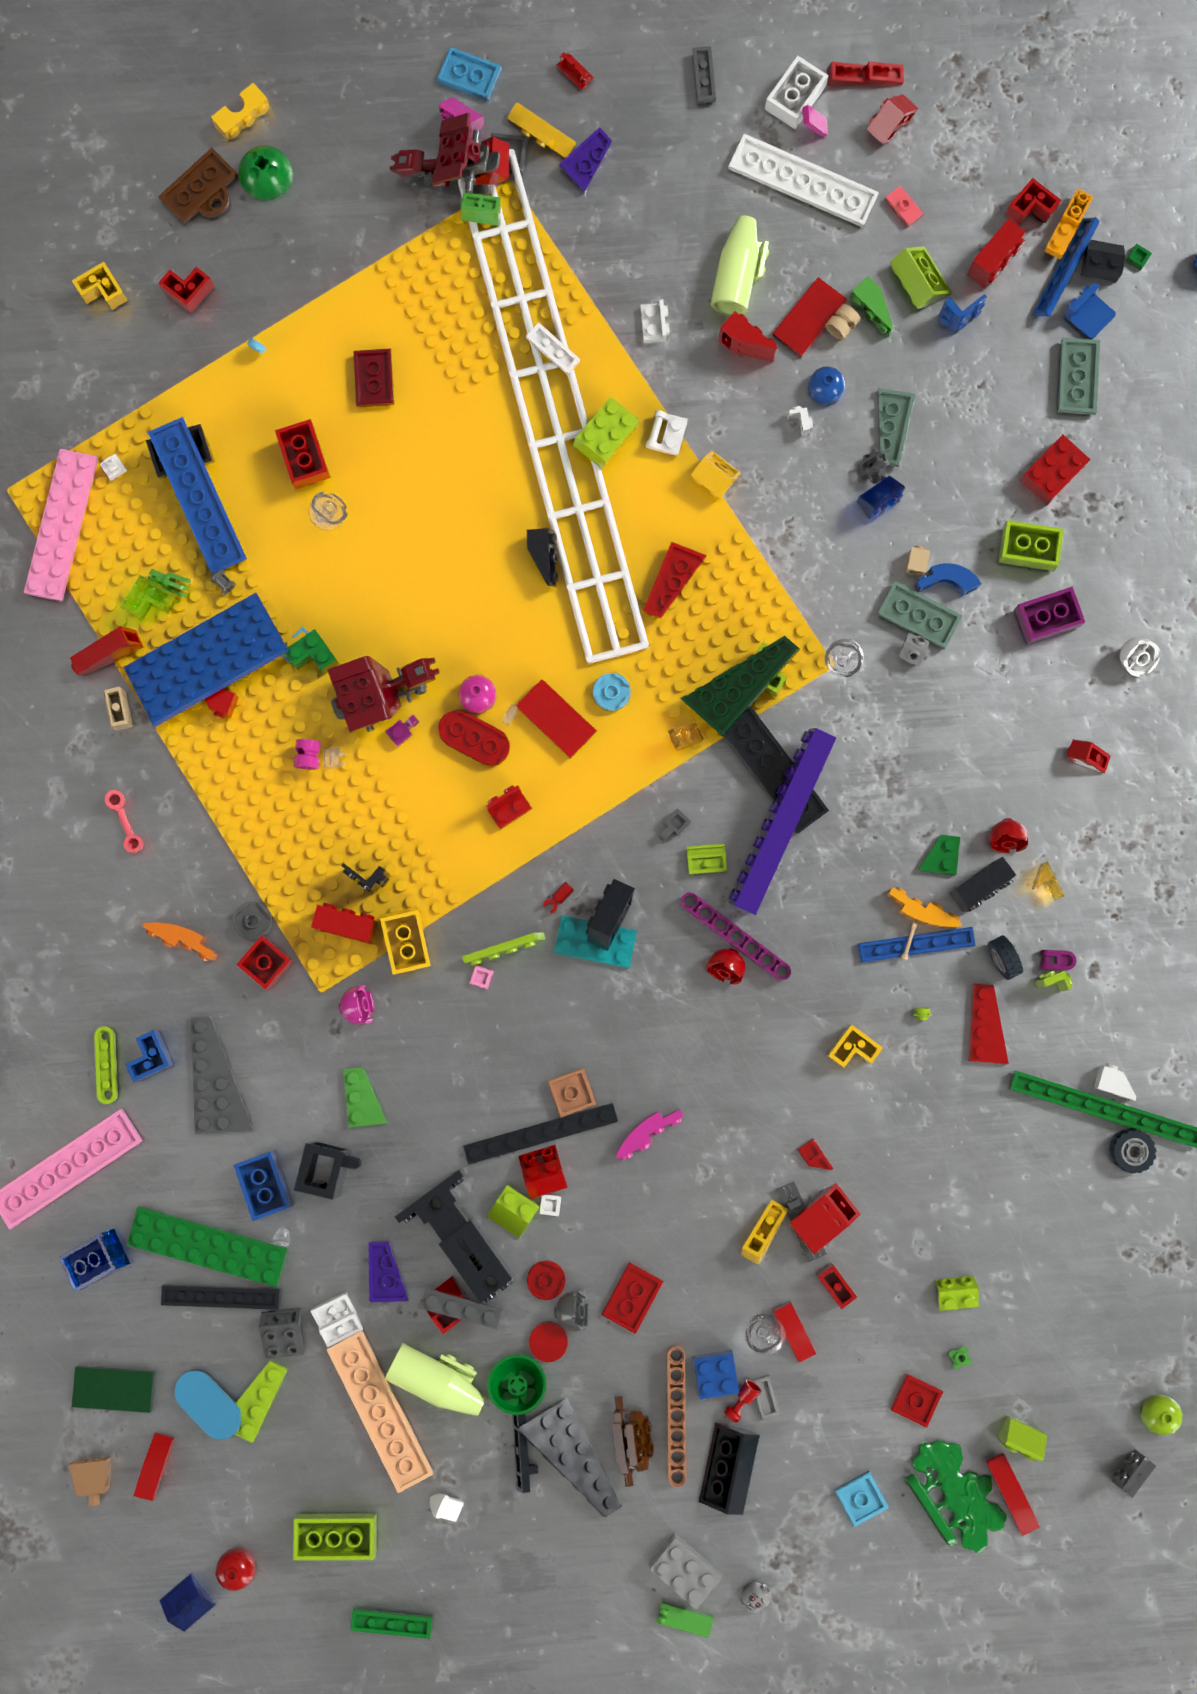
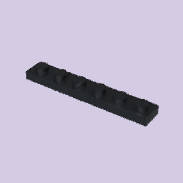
M162 1285L161 1305L279 1310L281 1289Z

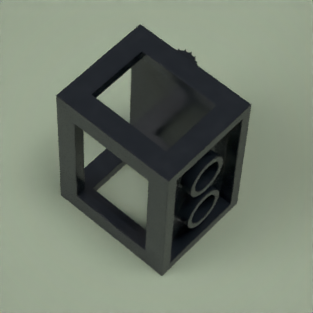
M317 1141L305 1143L294 1191L333 1200L341 1196L347 1168L358 1169L361 1167L362 1162L360 1158L351 1156L352 1150ZM319 1155L334 1158L329 1183L322 1180L312 1181Z

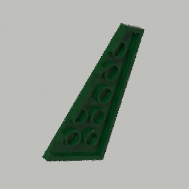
M783 636L765 647L762 651L755 655L753 654L747 660L733 666L713 678L712 681L698 687L695 691L680 699L721 736H724L797 654L800 648L786 636Z

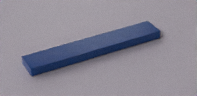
M1097 217L1082 218L1033 313L1037 317L1051 316L1100 223Z
M973 927L913 935L908 956L976 946ZM909 936L858 943L860 963L901 957L905 951Z

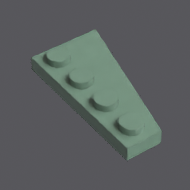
M878 388L880 451L886 452L889 466L900 467L915 394Z

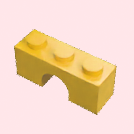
M254 83L239 94L242 103L245 105L240 112H231L224 106L211 116L214 126L227 141L236 138L244 128L251 126L255 119L260 115L266 114L270 108L267 97Z

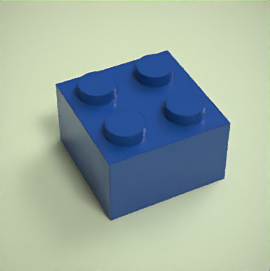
M732 1350L693 1356L700 1399L739 1394Z

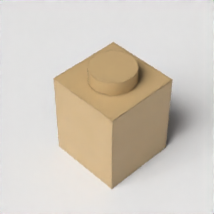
M923 546L912 547L909 551L905 573L920 577L925 575L930 550H926Z

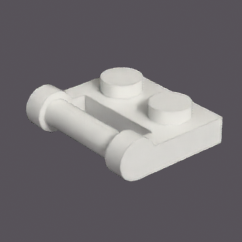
M656 410L654 425L646 447L651 450L678 456L688 419ZM663 420L668 423L662 444L657 443V438Z

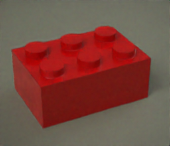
M1008 218L975 257L967 276L983 288L988 283L992 285L998 277L997 274L1000 270L1003 271L1009 264L1012 256L1015 257L1021 250V246L1025 242L1023 237L1026 231Z
M311 419L275 430L291 483L295 489L331 478Z
M1062 434L1025 472L1020 481L1048 506L1091 459Z
M323 902L322 906L317 905L311 928L372 944L378 922L374 920L372 915L362 912L360 916L355 915L356 912L342 907L340 911L337 910L335 905Z

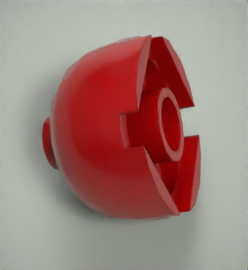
M1005 818L998 822L990 831L989 840L993 851L1010 853L1008 849H1016V852H1020L1028 847L1026 828L1020 822L1011 818Z
M733 948L716 951L711 955L706 964V967H708L707 972L711 976L724 982V979L730 980L732 985L741 983L746 969L742 956Z
M242 1548L227 1550L216 1564L215 1575L217 1582L228 1591L244 1589L252 1582L256 1574L255 1559L250 1552Z

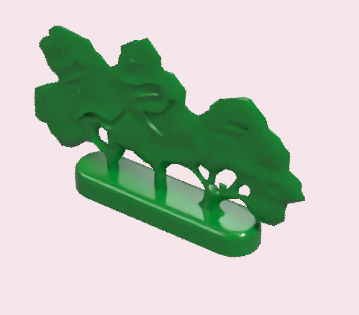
M938 1440L932 1445L928 1442L920 1444V1453L914 1458L913 1466L918 1472L926 1473V1485H922L914 1474H910L905 1478L906 1483L949 1547L957 1543V1538L952 1532L953 1528H957L962 1532L961 1544L963 1548L979 1553L988 1545L987 1531H1002L1007 1519L1005 1512L998 1504L986 1501V1496L992 1491L991 1476L982 1475L979 1477L977 1473L968 1472L965 1476L961 1475L959 1471L963 1456L961 1446L958 1444H947L944 1441ZM930 1467V1472L927 1473L926 1468ZM933 1470H937V1479L932 1483L931 1480L933 1478L931 1474ZM938 1481L942 1483L940 1486L936 1485ZM933 1487L941 1489L945 1495L944 1501L937 1506L928 1495V1492ZM944 1507L955 1515L949 1525L939 1512ZM964 1520L966 1523L961 1526L959 1523Z

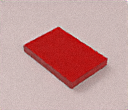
M629 1262L601 1315L636 1334L664 1281Z

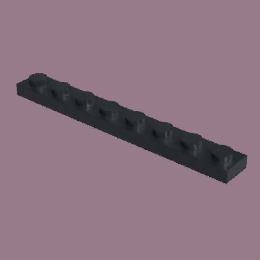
M610 1103L463 1145L469 1165L618 1122L614 1105Z

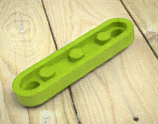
M102 1026L94 1034L97 1099L103 1104H111L118 1097L116 1036L112 1028ZM104 1033L109 1035L107 1040L103 1038ZM107 1091L111 1092L110 1098H107L105 1095Z

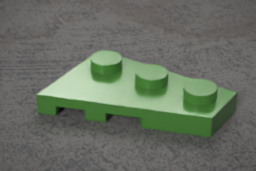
M364 1067L343 1069L349 1128L387 1124L388 1121L383 1114Z

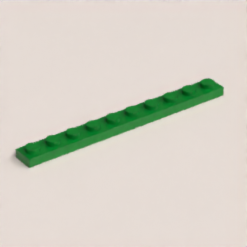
M1014 1071L1010 1090L1197 1148V1127Z

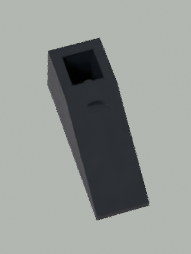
M550 528L528 529L527 549L547 586L556 587V582H558V572L556 571L555 564L558 561V556L555 552L557 535Z

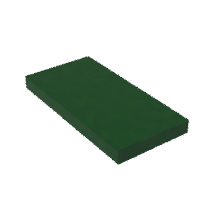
M76 1366L71 1407L150 1413L152 1411L155 1372Z

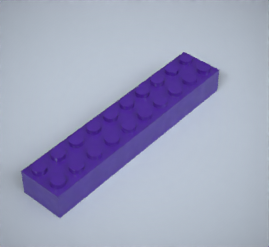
M817 728L804 731L800 740L803 743L800 749L797 748L794 752L792 759L795 760L792 767L788 766L784 776L787 778L784 784L781 783L778 787L776 794L779 795L776 802L772 801L768 811L771 813L768 819L765 818L762 822L760 837L756 836L752 845L755 848L752 854L749 853L744 862L746 867L744 872L740 871L736 881L739 883L736 889L733 888L728 897L730 899L729 904L756 915L837 737Z

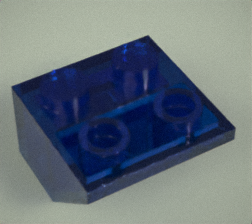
M889 475L860 495L857 503L869 520L874 516L878 518L885 513L886 508L889 506L893 508L901 502L900 499L903 497L905 486Z

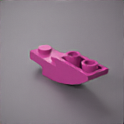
M679 1109L663 1118L658 1111L641 1122L620 1146L616 1154L617 1159L622 1158L624 1161L633 1156V1151L639 1149L641 1152L651 1147L649 1143L652 1140L649 1134L653 1133L655 1136L664 1131V1126L670 1124L672 1127L682 1122L680 1118L684 1116Z

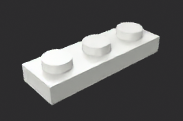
M539 322L526 335L527 340L567 375L579 364L580 359Z

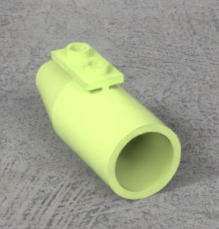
M746 215L738 217L721 251L710 303L711 307L720 313L732 315L736 311L738 314H745L748 309L753 282L755 283L764 276L766 270L764 263L769 255V249H767L769 242L764 241L761 243L757 241L756 220L753 217Z
M404 1343L385 1377L386 1381L439 1408L478 1416L486 1400V1397L471 1384L477 1373L473 1371L474 1368L466 1363L461 1365L456 1362V1358L448 1354L446 1356L441 1355L439 1361Z

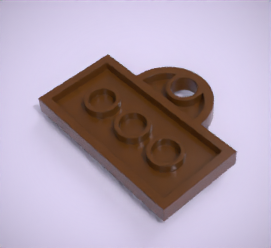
M211 147L164 190L158 198L184 225L197 213L207 218H215L227 210L230 197L226 186L238 174ZM216 201L222 203L221 207L218 209L212 207L213 203Z

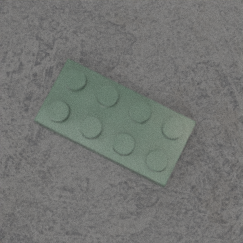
M1062 338L1058 412L1095 415L1097 413L1100 340Z
M894 581L877 614L879 617L910 633L925 638L943 650L946 648L963 616L897 581Z

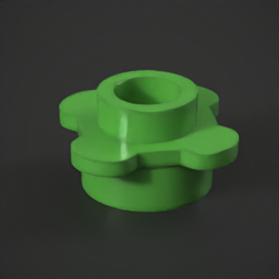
M962 1346L960 1349H952L949 1352L955 1369H959L963 1365L969 1366L972 1362L968 1356V1348Z

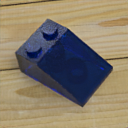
M115 1229L100 1233L59 1257L75 1293L130 1264Z

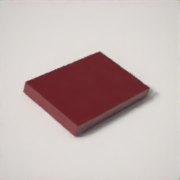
M391 349L353 351L356 406L394 405Z

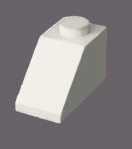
M1112 1064L1099 1067L1094 1089L1136 1101V1095L1124 1072L1118 1071V1067Z

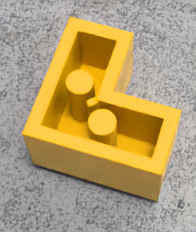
M104 262L72 280L86 304L103 295L113 310L128 301Z
M851 1024L848 1025L826 1056L841 1068L847 1065L854 1054L858 1055L868 1064H872L883 1047Z

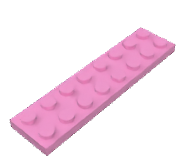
M60 449L24 589L25 594L63 602L98 462L97 456Z
M118 1110L0 1189V1215L9 1229H13L143 1142L124 1110Z

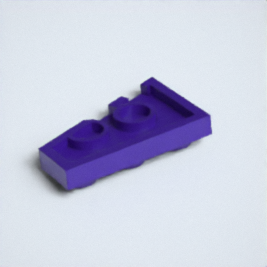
M600 127L559 163V167L583 193H585L612 143V140Z
M389 1241L368 1242L369 1302L409 1301Z

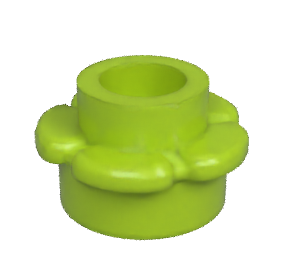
M914 1008V1014H912L916 1016V1020H928V1016H932L930 1008Z

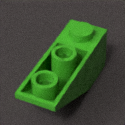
M867 276L852 290L851 302L855 307L860 308L864 312L868 320H873L882 333L890 336L893 331V325L882 290Z

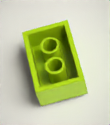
M610 397L578 434L573 446L602 469L633 433L640 420Z
M1007 520L1002 530L998 563L1055 571L1060 562L1064 529Z

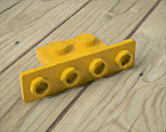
M518 102L515 103L507 117L522 128L521 133L529 138L531 135L537 138L535 141L543 148L547 145L564 158L572 152L576 145L574 140Z

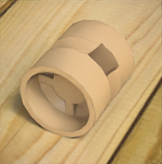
M842 304L835 312L836 316H832L825 324L828 332L838 340H844L850 333V329H853L861 320L859 314L847 304Z

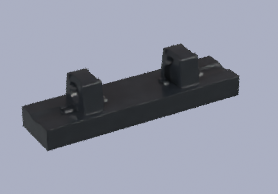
M526 1414L512 1415L516 1486L518 1491L528 1493L530 1492L529 1475L538 1474V1465L529 1464L527 1439L515 1429L526 1422Z

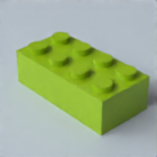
M377 1513L297 1514L294 1518L293 1560H374L377 1554Z

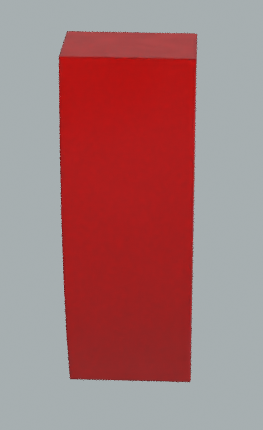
M788 1301L773 1309L798 1362L800 1363L816 1355L792 1303Z
M154 1433L133 1496L149 1501L156 1499L174 1437Z

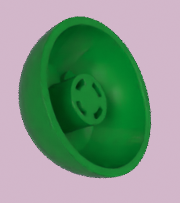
M260 145L250 149L242 157L238 176L240 184L247 194L259 200H271L281 196L288 190L293 179V168L289 158L281 150L269 145Z
M507 1356L498 1361L492 1368L487 1382L488 1394L493 1404L504 1413L510 1415L529 1413L544 1398L546 1392L545 1373L542 1367L528 1356Z

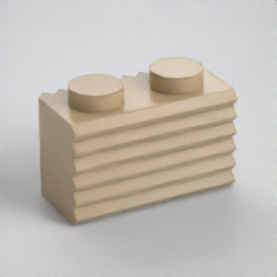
M121 687L103 690L110 728L115 731L134 726L131 720V713H129L131 710H129L130 706H128L129 703L127 702V692Z

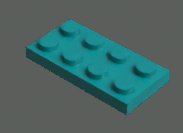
M561 916L554 953L630 968L637 930L620 927L609 950L606 951L587 942L588 934H586L589 920Z

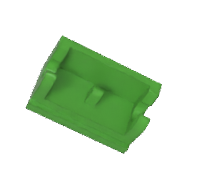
M464 192L461 203V220L498 226L499 213L501 212V197L474 193L467 194Z

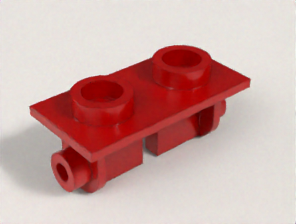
M563 52L560 55L561 61L556 66L580 90H583L594 77L570 53Z

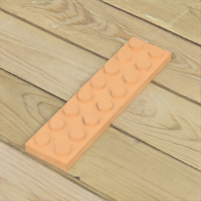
M361 1330L327 1348L326 1350L397 1492L400 1493L433 1475L434 1472L389 1382L385 1380L386 1376L364 1332Z

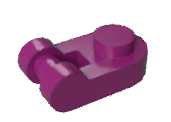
M1041 950V956H1043L1042 963H1040L1041 970H1071L1076 965V956L1070 951ZM1050 956L1056 957V964H1050Z

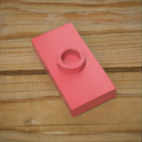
M901 186L886 196L885 200L908 227L923 216V212Z

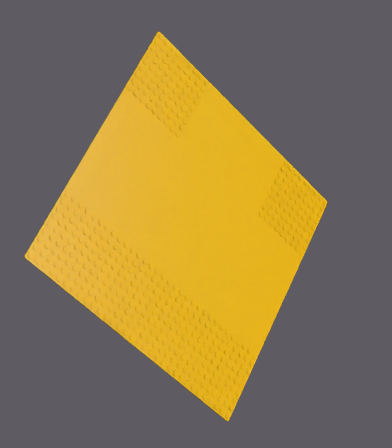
M508 180L496 187L498 197H501V209L505 224L525 220L518 190L513 181ZM461 210L254 336L253 339L267 348L263 354L247 345L248 341L69 450L97 456L98 462L66 587L99 639L120 626L137 631L143 648L114 663L144 711L145 709L124 666L254 593L258 594L284 643L287 642V648L306 635L304 631H301L295 638H291L302 627L308 632L315 629L335 656L339 665L364 656H370L389 670L392 680L399 677L398 667L401 669L420 658H435L436 663L432 664L430 669L438 668L440 674L435 676L436 679L434 681L426 683L427 692L421 695L411 694L412 702H408L407 697L400 698L402 706L391 719L373 724L375 730L372 731L370 728L371 732H367L366 727L349 732L345 719L340 720L337 718L331 704L332 699L336 698L337 695L328 672L323 674L314 660L297 670L292 662L288 663L282 657L283 655L223 688L235 693L239 697L231 718L225 717L221 719L215 717L204 699L155 727L320 992L329 990L387 953L379 915L417 906L422 928H426L724 738L725 736H721L680 698L712 681L713 678L733 666L747 660L753 654L755 655L762 642L770 645L786 636L800 650L780 672L787 676L778 695L774 697L763 691L752 703L751 707L757 715L765 712L834 667V662L724 497H714L709 493L708 488L694 481V477L691 474L700 462L683 438L678 456L651 450L646 447L654 425L655 411L667 412L532 210L531 214L567 346L580 359L574 371L588 423L610 397L640 420L633 433L601 471L648 639V649L588 664L559 557L557 563H555L556 571L558 572V582H556V587L547 586L527 549L528 529H551L470 225L468 221L461 220ZM477 223L479 232L499 227L497 225ZM528 227L508 232L524 294L544 289ZM501 234L481 239L497 301L517 296ZM547 297L527 301L533 327L539 322L558 339ZM520 304L500 308L516 371L536 366L530 341L526 339L527 330ZM391 349L394 405L357 407L353 351ZM540 351L543 364L551 362V360ZM560 368L547 370L546 375L562 434L582 429L568 375ZM536 373L518 378L535 441L555 436L539 374ZM181 417H184L188 427L201 424L215 461V463L205 466L247 557V560L224 569L225 575L236 583V586L226 595L222 593V590L215 583L211 582L214 574L211 573L169 478L160 479L157 477L146 440L150 439L149 431ZM311 419L331 478L295 489L291 483L275 430ZM663 420L657 438V443L662 444L668 423ZM576 438L564 441L581 504L601 500L591 460L573 446ZM557 443L537 448L554 512L574 507ZM116 454L127 472L111 481L100 463ZM58 458L7 489L8 494L36 538H38ZM604 507L585 511L584 516L600 575L621 571ZM573 514L556 519L573 583L593 578L577 515ZM671 542L707 555L661 619L643 612ZM154 569L164 574L172 572L190 579L191 583H185L176 579V581L188 585V590L173 587L187 593V596L182 597L164 590L161 584L149 581L148 576H153L149 574L150 570ZM623 578L603 583L620 648L640 643ZM596 585L575 590L592 654L595 655L613 650ZM617 673L629 682L631 689L630 699L620 710L606 711L595 702L593 686L597 679L604 674ZM473 675H483L490 679L495 685L497 693L496 702L493 707L480 714L471 713L466 710L460 703L458 695L462 682ZM541 679L597 730L592 738L571 759L516 708V705ZM463 710L498 728L506 734L509 740L510 752L508 757L499 765L486 766L447 746L439 735L438 725L441 718L448 712ZM414 715L419 723L409 730L413 735L398 747L385 731L399 720L404 724L409 717ZM297 739L321 742L320 753L317 754L319 769L306 770L293 767L294 756L298 754L295 751ZM512 785L514 787L518 785L532 810L500 830L486 808V805H488L487 801L494 796L499 798L505 794L503 792L505 789ZM342 863L346 864L366 881L380 866L390 874L388 877L390 880L384 888L380 887L377 892L373 890L368 892L357 884L360 881L356 878L354 881L342 872L344 868L341 865ZM324 902L335 905L337 910L340 911L343 907L355 911V915L360 916L361 912L372 915L374 920L378 922L373 943L368 944L311 928L317 905L322 906Z

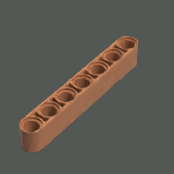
M673 1344L667 1349L669 1483L674 1487H681L686 1482L685 1353L682 1346L678 1344ZM673 1350H679L681 1357L673 1359L670 1354ZM679 1370L682 1375L679 1379H673L670 1376L671 1372ZM674 1390H679L682 1393V1396L677 1400L671 1397V1393ZM673 1411H680L682 1413L681 1418L678 1420L671 1417ZM674 1431L682 1433V1437L679 1440H674L671 1437ZM675 1451L681 1452V1459H672V1453ZM674 1472L682 1474V1478L678 1481L673 1480L671 1476Z

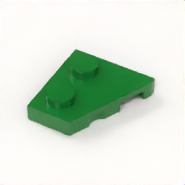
M940 835L919 867V871L957 875L960 837Z

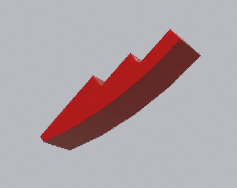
M1001 1453L987 1460V1466L1021 1535L1024 1536L1040 1528L1005 1454Z

